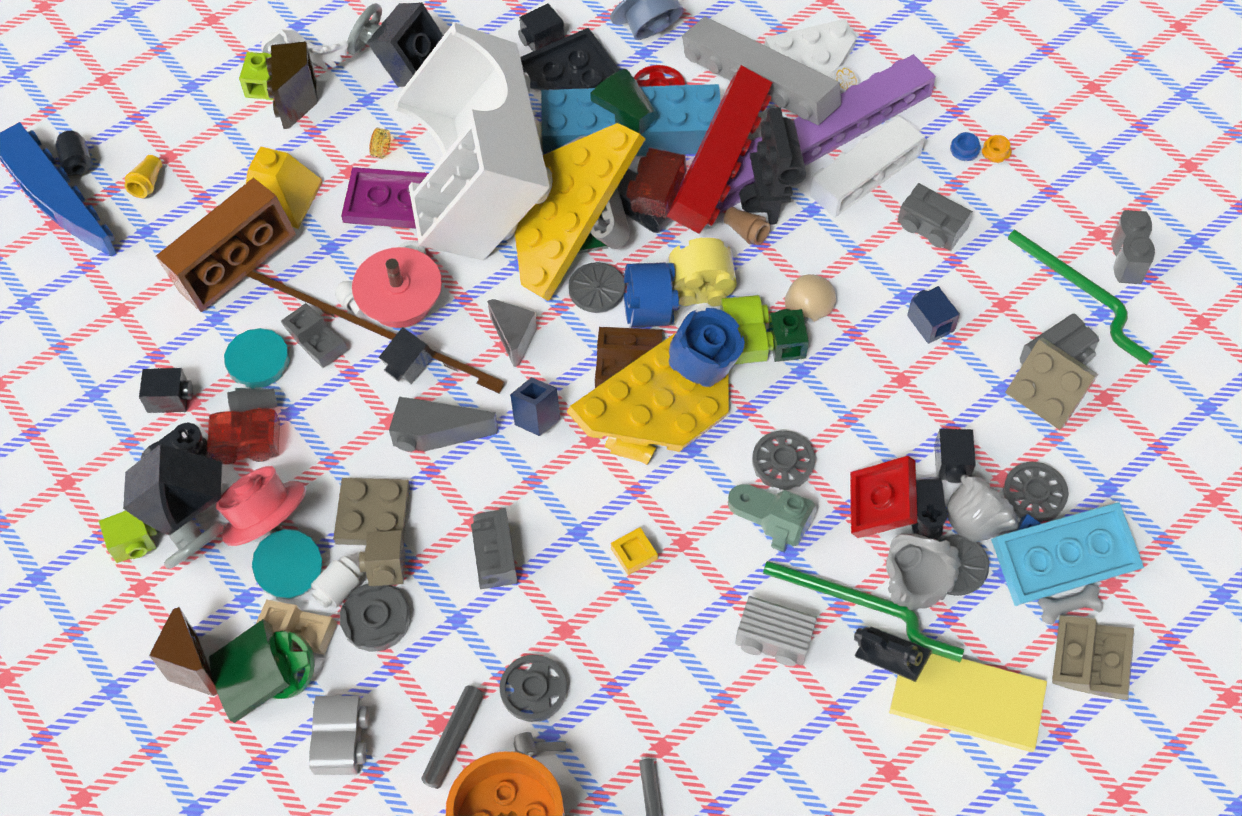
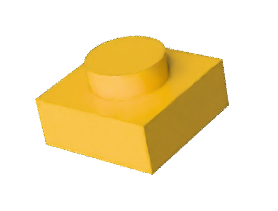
M641 527L610 543L611 550L628 576L658 560L656 550Z

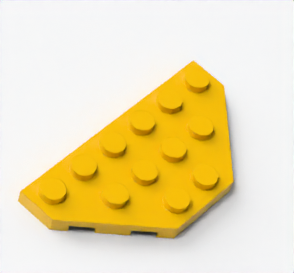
M616 123L543 155L545 167H548L552 173L551 191L543 203L535 204L518 222L515 231L520 281L523 287L550 301L645 141L641 134Z
M674 333L570 405L567 413L588 437L602 439L603 436L619 438L623 443L641 446L655 444L667 446V450L680 452L723 420L728 414L729 373L713 386L704 387L701 384L686 379L678 371L673 370L669 365V346L676 334Z

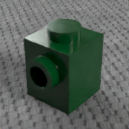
M782 309L770 313L768 332H772L774 348L772 353L774 362L806 359L809 340L802 309Z

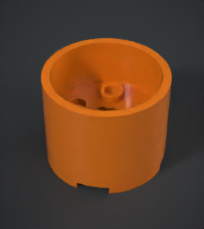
M495 752L482 756L470 763L453 782L446 801V816H565L561 791L552 773L538 760L518 752Z

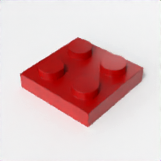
M904 456L850 472L852 535L862 538L917 523L916 461L913 458Z

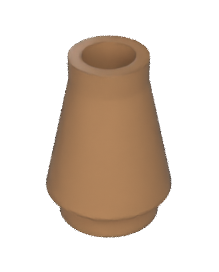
M735 207L729 208L724 215V223L729 225L748 244H762L770 232V224L766 222V218L763 216L738 210Z

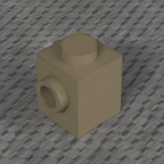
M402 530L367 532L365 551L359 553V567L361 573L366 572L369 586L404 584L406 554Z

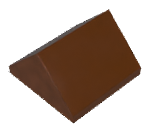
M180 607L172 609L149 654L150 658L167 681L211 696L217 695L211 669L196 631Z

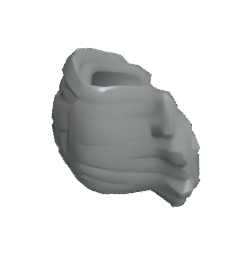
M968 475L961 476L962 484L950 497L947 504L949 522L960 536L969 541L976 542L989 540L1001 532L1011 533L1017 530L1019 524L1018 516L1008 499L1002 497L997 489L992 488L981 477L976 475L971 477Z
M901 533L893 538L886 560V570L890 578L888 591L892 593L891 600L893 603L899 606H907L909 610H918L920 608L932 607L939 600H944L947 592H951L954 589V583L958 580V568L961 566L958 549L955 546H950V542L946 540L939 542L936 539L915 533Z

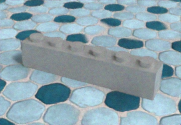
M706 16L682 35L685 58L689 61L697 63L709 69L712 73L718 74L730 81L739 67L743 65L773 82L768 92L772 96L771 102L797 114L802 119H807L819 125L841 105L839 81Z

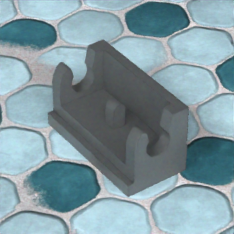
M506 507L474 515V523L471 524L480 590L518 584Z

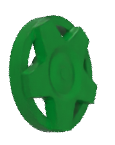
M290 631L273 632L276 652L286 658L290 686L283 690L284 693H278L272 698L289 699L299 695L309 685L314 673L315 659L311 646L301 635ZM293 640L300 645L303 651H294ZM305 668L303 678L299 683L297 673Z

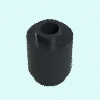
M73 130L60 133L57 137L55 148L61 167L69 175L84 174L92 166V159L84 137Z

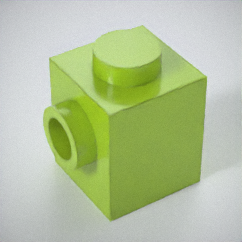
M264 52L246 53L239 76L245 98L274 100V98H269L267 91V80H272V77L269 76L267 71L266 58H270L271 54Z
M126 510L98 521L106 548L116 563L143 557L147 552L156 549L153 536L157 535L158 531Z

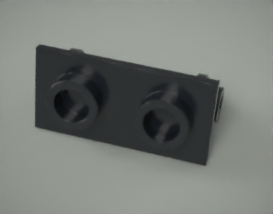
M872 626L870 628H858L854 634V641L858 642L859 646L854 655L855 658L913 682L917 681L932 654V650Z

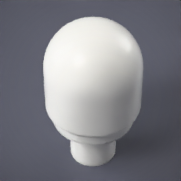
M343 281L338 284L335 296L341 306L348 312H354L359 318L364 317L366 314L359 309L354 300L352 281Z

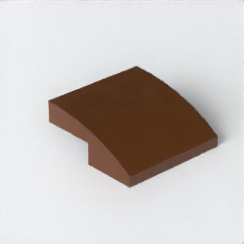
M599 327L594 379L595 388L662 342L663 329Z

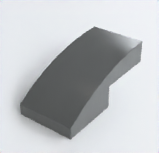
M307 303L281 320L282 325L322 368L348 351L345 342L327 327L323 317Z

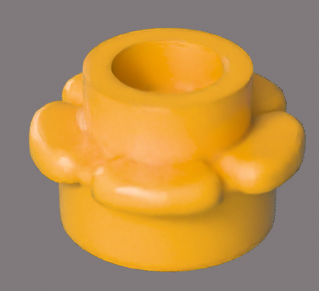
M992 135L983 144L982 154L991 162L1001 163L1004 159L1010 158L1012 154L1010 141L1005 136Z

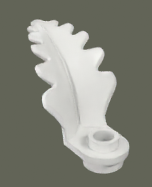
M279 29L263 37L261 51L271 54V45L306 41L312 64L328 69L326 64L336 67L335 62L343 61L340 55L345 56L347 54L346 49L349 44L344 40L330 47H320L308 42L296 30Z

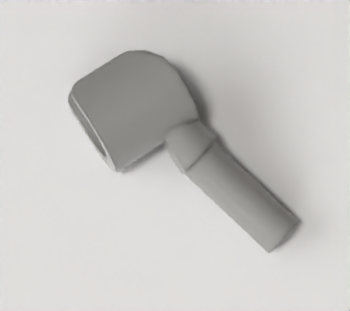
M531 732L520 733L514 737L513 745L515 751L530 757L543 751H566V741L534 743Z

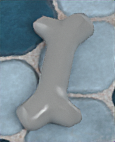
M1089 584L1082 593L1061 600H1051L1047 597L1039 599L1038 604L1043 609L1042 621L1052 625L1059 615L1084 607L1101 612L1104 604L1098 598L1099 587Z

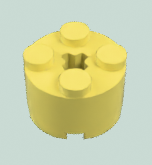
M708 237L689 240V246L680 250L679 245L671 251L669 263H673L675 269V278L672 285L673 290L678 291L679 305L690 306L692 304L708 303L710 306H720L721 299L726 298L736 288L737 282L731 249L729 246L726 248L723 241Z

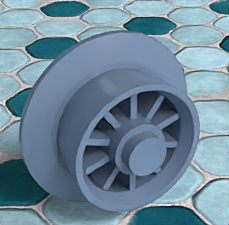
M623 0L612 11L610 20L615 25L628 23L634 39L642 40L663 31L673 24L682 15L684 8L678 0Z

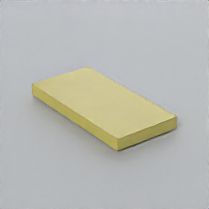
M931 654L916 682L897 675L889 713L1033 753L1036 748L1047 681L962 659L959 663Z

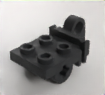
M781 107L768 108L766 121L761 122L762 141L757 143V152L750 153L755 182L743 187L739 192L742 209L749 213H767L770 225L777 224L781 204L791 202V196L793 195L792 186L801 183L806 178V170L795 123L792 119L783 117Z

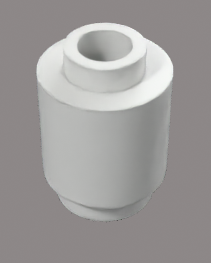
M342 556L338 561L333 560L311 584L314 590L311 595L323 607L328 608L331 605L337 608L360 583L358 579L363 573L360 572V568L354 562Z

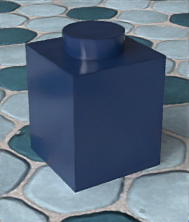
M939 286L929 291L922 290L915 294L911 299L907 317L927 344L954 332L960 313Z
M531 377L510 394L515 426L541 436L561 419L557 388Z

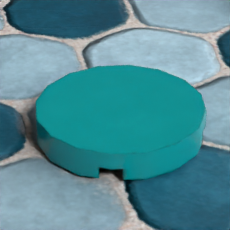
M262 328L250 329L237 335L228 344L224 353V365L231 379L236 383L239 382L244 384L245 387L253 389L267 387L278 381L283 376L282 372L286 367L288 368L290 362L289 350L283 338L272 330Z
M284 529L271 533L260 541L253 553L252 570L256 582L265 593L275 598L290 600L304 595L312 589L311 584L321 574L322 558L319 547L309 536L300 531Z

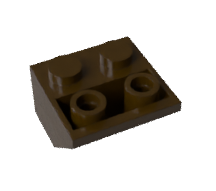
M306 41L271 45V57L266 58L267 71L269 76L272 77V80H267L268 96L275 99L273 100L275 118L280 117L283 129H290L318 103L317 79Z

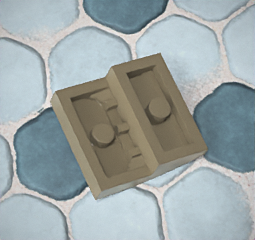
M1060 615L1052 683L1079 692L1128 700L1135 636L1134 628L1097 625V620L1093 618Z

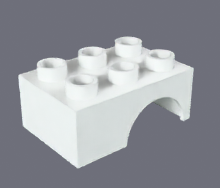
M453 23L394 100L395 111L410 116L424 126L434 137L443 154V157L420 184L411 183L409 185L419 246L484 261L502 240H508L513 236L518 222L535 204H541L547 199L552 187V173L548 167H545L539 142L541 125L537 119H534L529 98L530 78L527 73L523 72L517 43L457 23Z

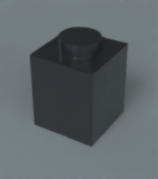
M549 3L519 17V38L522 44L529 46L532 51L564 38V22Z
M402 327L378 358L386 365L383 371L397 382L403 378L412 384L435 353L425 342Z
M182 368L142 369L139 399L147 413L186 412L187 402L193 397V385L191 380H187Z
M939 429L934 443L936 477H940L941 480H946L950 483H961L960 478L962 475L972 476L976 466L973 429Z

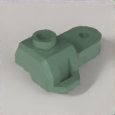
M740 484L733 487L728 495L730 511L739 517L761 525L765 535L773 538L771 547L783 553L786 551L787 544L792 546L799 545L816 515L817 508L813 501L786 490L774 495L752 485Z

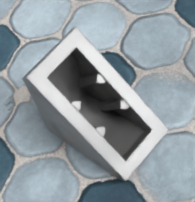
M496 299L488 300L490 319L513 367L520 365L537 330L535 312Z

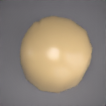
M814 274L802 275L789 287L784 297L785 307L790 310L802 309L803 316L811 318L815 322L819 318L821 319L831 313L836 303V292L826 278Z

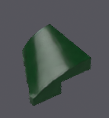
M622 69L612 74L590 93L592 102L615 114V123H619L639 134H642L657 118V111L627 69Z

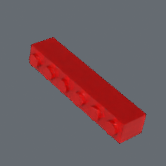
M743 65L739 67L723 95L666 217L698 234L701 233L706 225H713L720 212V209L716 208L718 201L721 203L724 201L731 188L727 181L729 178L733 179L741 166V163L737 161L739 155L743 157L752 140L748 139L749 133L754 134L762 120L758 113L759 111L764 112L772 96L768 92L773 82Z

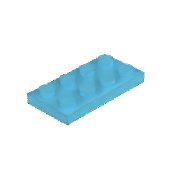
M1120 502L991 539L1014 606L1144 568Z

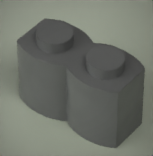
M1124 210L1113 233L1111 246L1116 256L1113 270L1119 283L1142 284L1154 260L1155 248L1152 240L1149 238L1152 232V221L1147 211Z

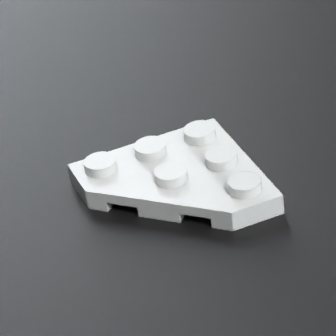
M845 18L765 37L764 45L829 77L832 71L839 66H843L847 55L855 47L856 38Z

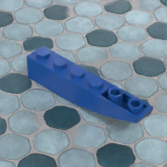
M21 122L0 132V161L26 196L45 215L76 238L111 257L117 254L111 243L115 240V237L106 224L102 226L98 224L100 218L91 205L85 207L83 204L85 198L77 186L70 187L68 183L71 181L61 166L57 169L54 167L56 164L55 159L47 148L41 150L40 146H42V143L33 130L27 132Z

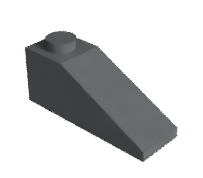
M399 396L389 433L393 446L406 452L414 450L426 452L495 435L498 431L496 412Z

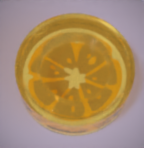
M379 127L374 129L369 144L371 157L383 159L388 154L391 143V134L388 129Z

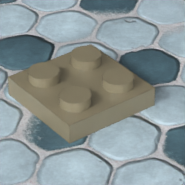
M1042 337L1035 344L1005 393L1061 430L1099 374Z
M342 478L333 537L335 545H366L367 532L402 530L404 542L410 491L409 480Z

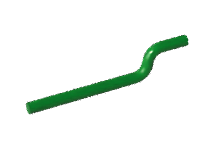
M1014 229L1008 236L1009 241L1110 308L1115 314L1110 325V336L1113 342L1146 366L1150 363L1154 355L1123 333V328L1128 320V311L1118 298Z
M766 561L763 574L900 618L906 624V635L910 642L932 650V654L961 662L964 649L922 634L920 631V621L916 613L909 610L907 606H899L891 600Z

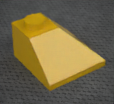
M260 146L252 160L246 178L247 183L254 177L277 196L292 227L299 229L322 185L321 178L289 153Z

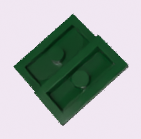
M264 619L209 656L210 669L217 694L228 719L233 723H236L290 686L286 658L276 652L273 626Z

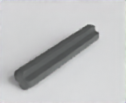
M467 685L464 688L421 777L423 783L428 787L439 789L483 698L482 691L476 687Z

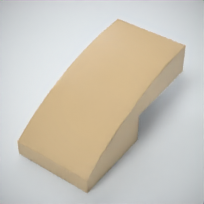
M266 599L256 622L258 623L264 619L273 626V632L290 631L297 633L309 643L314 653L323 655L337 625V622L332 617L304 612L297 605ZM293 640V647L302 649L300 645Z

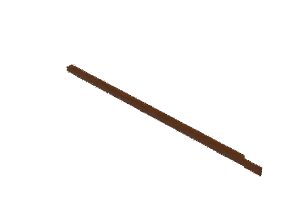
M251 271L246 275L318 307L323 313L336 318L334 316L336 315L390 340L396 336L391 331L259 273ZM432 350L435 353L433 359L442 362L445 367L457 372L461 370L479 379L476 384L500 394L505 385L504 381Z

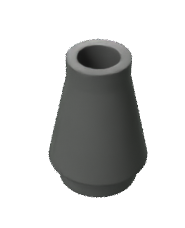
M235 388V391L227 392L231 418L239 417L241 420L267 409L277 407L274 388Z

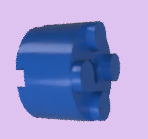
M673 263L626 264L624 283L628 284L627 293H624V308L627 324H630L629 327H655L674 324L673 309H678L679 296L677 290H672L671 282L675 278Z
M706 308L705 311L696 312L694 310L690 312L671 340L669 346V365L673 370L678 371L683 377L692 382L701 384L704 387L713 386L726 377L743 352L745 341L744 336L741 338L738 331V323L729 314L716 308Z

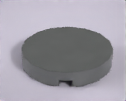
M365 584L353 590L340 610V626L347 640L356 648L369 652L384 651L396 645L406 635L411 622L410 608L403 593L398 589L389 587V585L369 586Z

